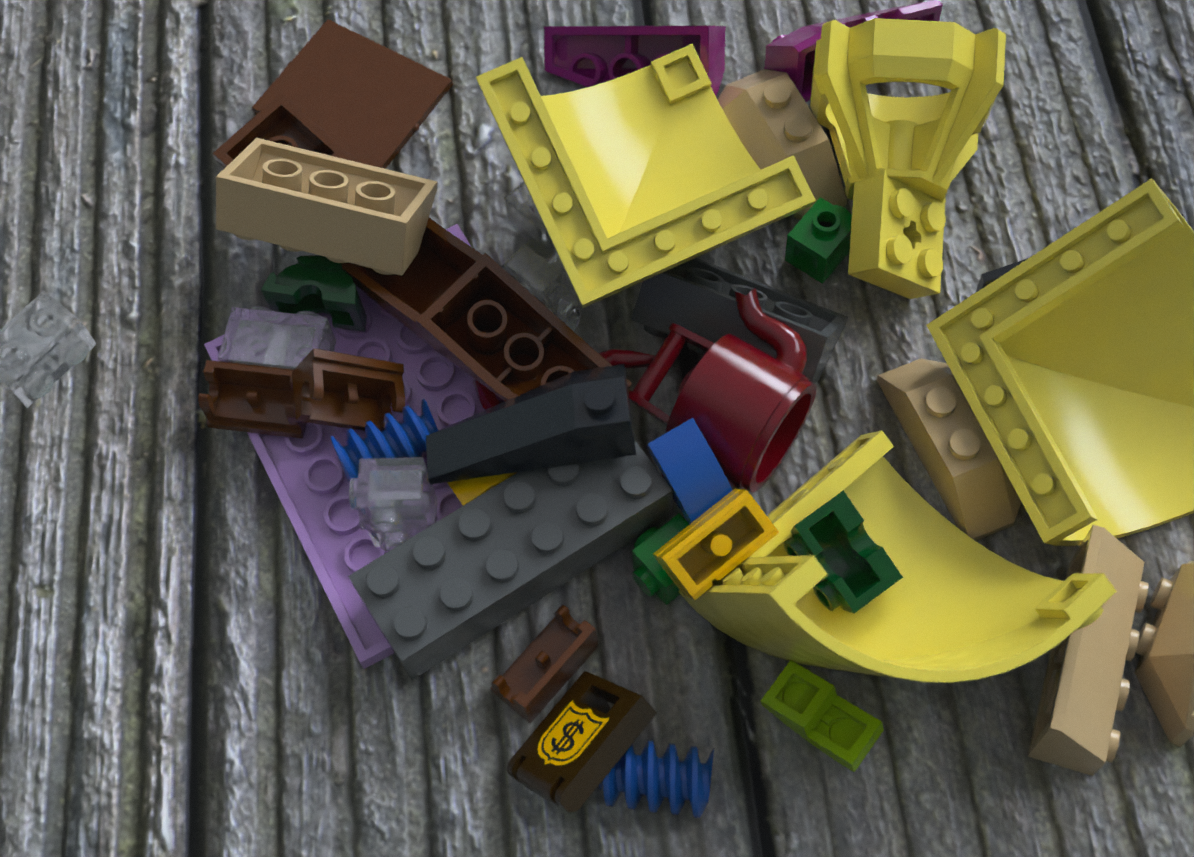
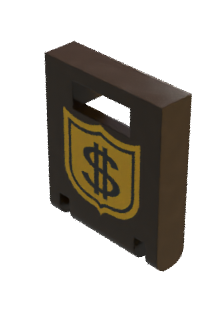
M584 671L509 760L507 772L513 779L554 805L560 806L568 812H576L625 754L657 712L642 695ZM608 702L614 704L612 708H610Z

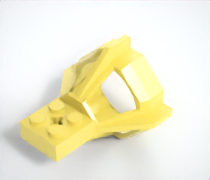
M874 18L850 28L836 20H831L822 25L821 39L816 40L810 108L818 123L829 129L846 186L845 194L848 199L853 200L848 275L908 299L940 293L941 273L943 270V235L946 223L945 199L952 180L978 150V133L981 132L989 117L994 101L1004 86L1006 34L1001 30L992 28L974 34L955 22ZM884 82H915L950 89L951 92L925 97H889L867 93L866 85Z

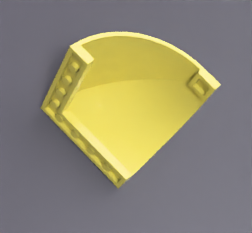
M693 44L653 60L651 65L627 75L591 87L554 95H540L523 57L476 76L478 85L582 308L806 209L816 201L794 155L764 169L758 167L721 108L711 88L712 83Z
M1151 178L927 324L932 337L1045 544L1054 546L1081 545L1092 525L1104 527L1114 537L1121 538L1194 513V231Z
M882 430L860 435L770 512L767 517L779 533L720 581L712 580L713 586L694 601L690 597L685 596L680 590L678 591L697 613L717 629L740 643L768 655L788 661L792 660L798 664L920 682L947 683L982 679L1010 671L1033 661L1057 646L1076 629L1084 628L1097 620L1103 613L1101 606L1117 592L1104 573H1072L1065 581L1045 577L1004 559L969 537L922 498L883 457L894 445ZM843 490L864 519L863 526L869 537L878 546L883 547L903 576L902 579L856 613L845 611L840 606L833 611L828 610L819 601L813 590V587L827 575L826 571L813 555L789 556L784 548V542L792 537L791 530L797 523Z

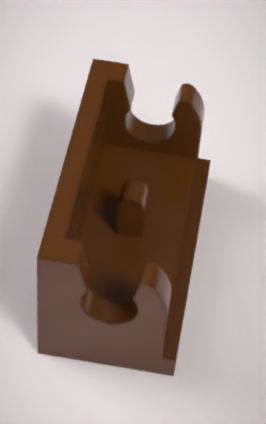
M313 348L292 371L296 421L365 431V422L371 420L380 431H383L384 415L390 413L393 416L391 407L393 412L403 413L402 409L405 407L402 377L405 373L404 364Z
M206 360L203 373L206 381L209 383V394L199 393L198 401L201 410L207 418V426L215 429L303 439L307 422L296 421L292 383L293 370Z
M561 605L554 613L555 617L502 676L498 675L491 682V691L529 724L599 647L596 628L586 620L581 624L576 622L569 614L570 610L565 605Z

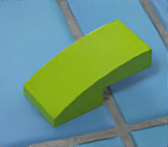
M792 660L789 661L760 701L763 707L790 729L852 772L857 770L884 731L882 721L838 696L834 685Z

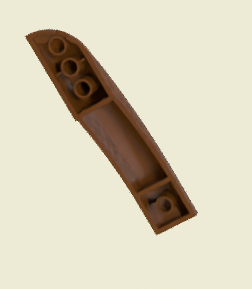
M282 93L213 153L216 161L225 168L254 139L260 138L359 162ZM430 217L428 218L419 252L402 276L397 274H380L372 268L349 262L340 263L343 270L352 277L354 284L442 356L504 401L574 371L612 366L488 254L482 255ZM627 379V384H628V389H629V388L631 387L632 383Z

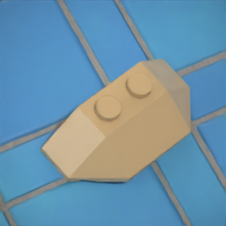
M764 69L725 86L718 98V102L740 141L760 169H764L794 155L816 201L821 197L833 205L842 207L847 205V198L829 138L787 73ZM814 203L810 207L794 213V217L801 220Z
M921 358L877 375L876 380L957 527L977 541L1013 526L1021 500L948 364Z
M1194 560L1182 564L1170 580L1163 577L1160 579L1150 602L1151 607L1158 609L1152 625L1145 623L1141 628L1136 653L1141 656L1135 670V675L1169 742L1179 747L1194 735Z

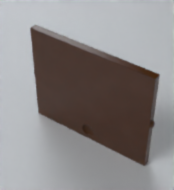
M327 19L252 106L253 113L258 114L282 93L360 163L386 169L453 86L452 79Z

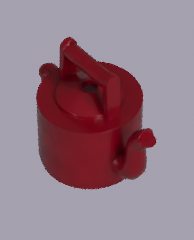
M756 288L752 289L747 295L734 292L738 313L745 326L752 333L773 347L776 351V358L771 357L732 334H727L716 343H713L680 325L671 323L668 328L670 333L633 391L628 390L629 400L667 425L665 433L693 418L721 466L731 488L733 489L734 486H737L742 490L747 489L752 493L758 491L770 479L788 454L810 413L817 391L816 384L810 382L809 378L802 374L807 361V351L801 336L785 323L767 316L762 311ZM688 342L707 353L683 378L678 389L676 403L669 416L649 401Z

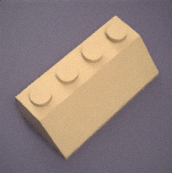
M256 138L216 176V230L232 233L243 240H260L280 245L281 248L287 251H305L325 256L328 260L335 263L349 262L372 268L380 274H397L402 276L419 252L437 192L438 182Z
M1092 525L1069 563L1066 579L1072 573H1104L1117 592L1101 606L1103 613L1097 620L1084 628L1076 629L1050 650L1028 757L1091 776L1106 761L1112 763L1118 750L1120 731L1112 729L1116 710L1122 711L1128 698L1130 681L1122 678L1125 660L1130 662L1133 660L1137 650L1139 631L1132 629L1135 612L1141 613L1149 588L1147 582L1141 581L1144 561L1104 527Z

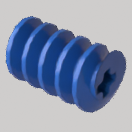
M425 399L421 401V416H418L410 406L403 407V423L401 424L390 413L385 414L383 431H380L371 420L365 422V438L363 439L352 428L347 429L346 446H342L333 435L330 436L348 482H351L359 492L366 491V475L368 474L379 485L385 483V467H389L397 477L403 476V460L408 459L417 470L422 468V452L426 451V436L438 431Z
M651 740L647 741L641 755L635 754L632 744L599 784V789L603 792L606 806L613 807L621 792H624L628 809L635 810L642 796L646 795L650 812L656 813L664 798H668L672 815L678 816L687 800L690 801L694 818H701L709 803L714 748L706 763H701L697 746H691L684 760H679L675 743H669L662 758L657 757L654 742Z

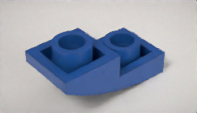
M693 418L647 444L646 447L673 490V498L688 524H691L732 491L721 466Z

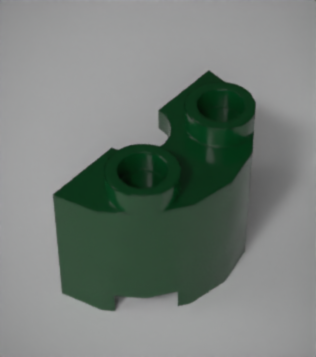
M324 256L297 257V264L286 267L278 275L274 271L269 274L261 289L274 318L307 323L308 319L314 314L326 313L332 317V325L335 328L366 332L367 315L352 277L343 270L340 263L332 262Z
M844 490L797 523L791 530L792 537L784 542V548L789 556L813 555L826 571L827 575L813 587V590L819 601L828 610L833 611L840 606L845 611L856 613L902 579L903 576L883 547L878 546L869 537L863 526L864 519Z

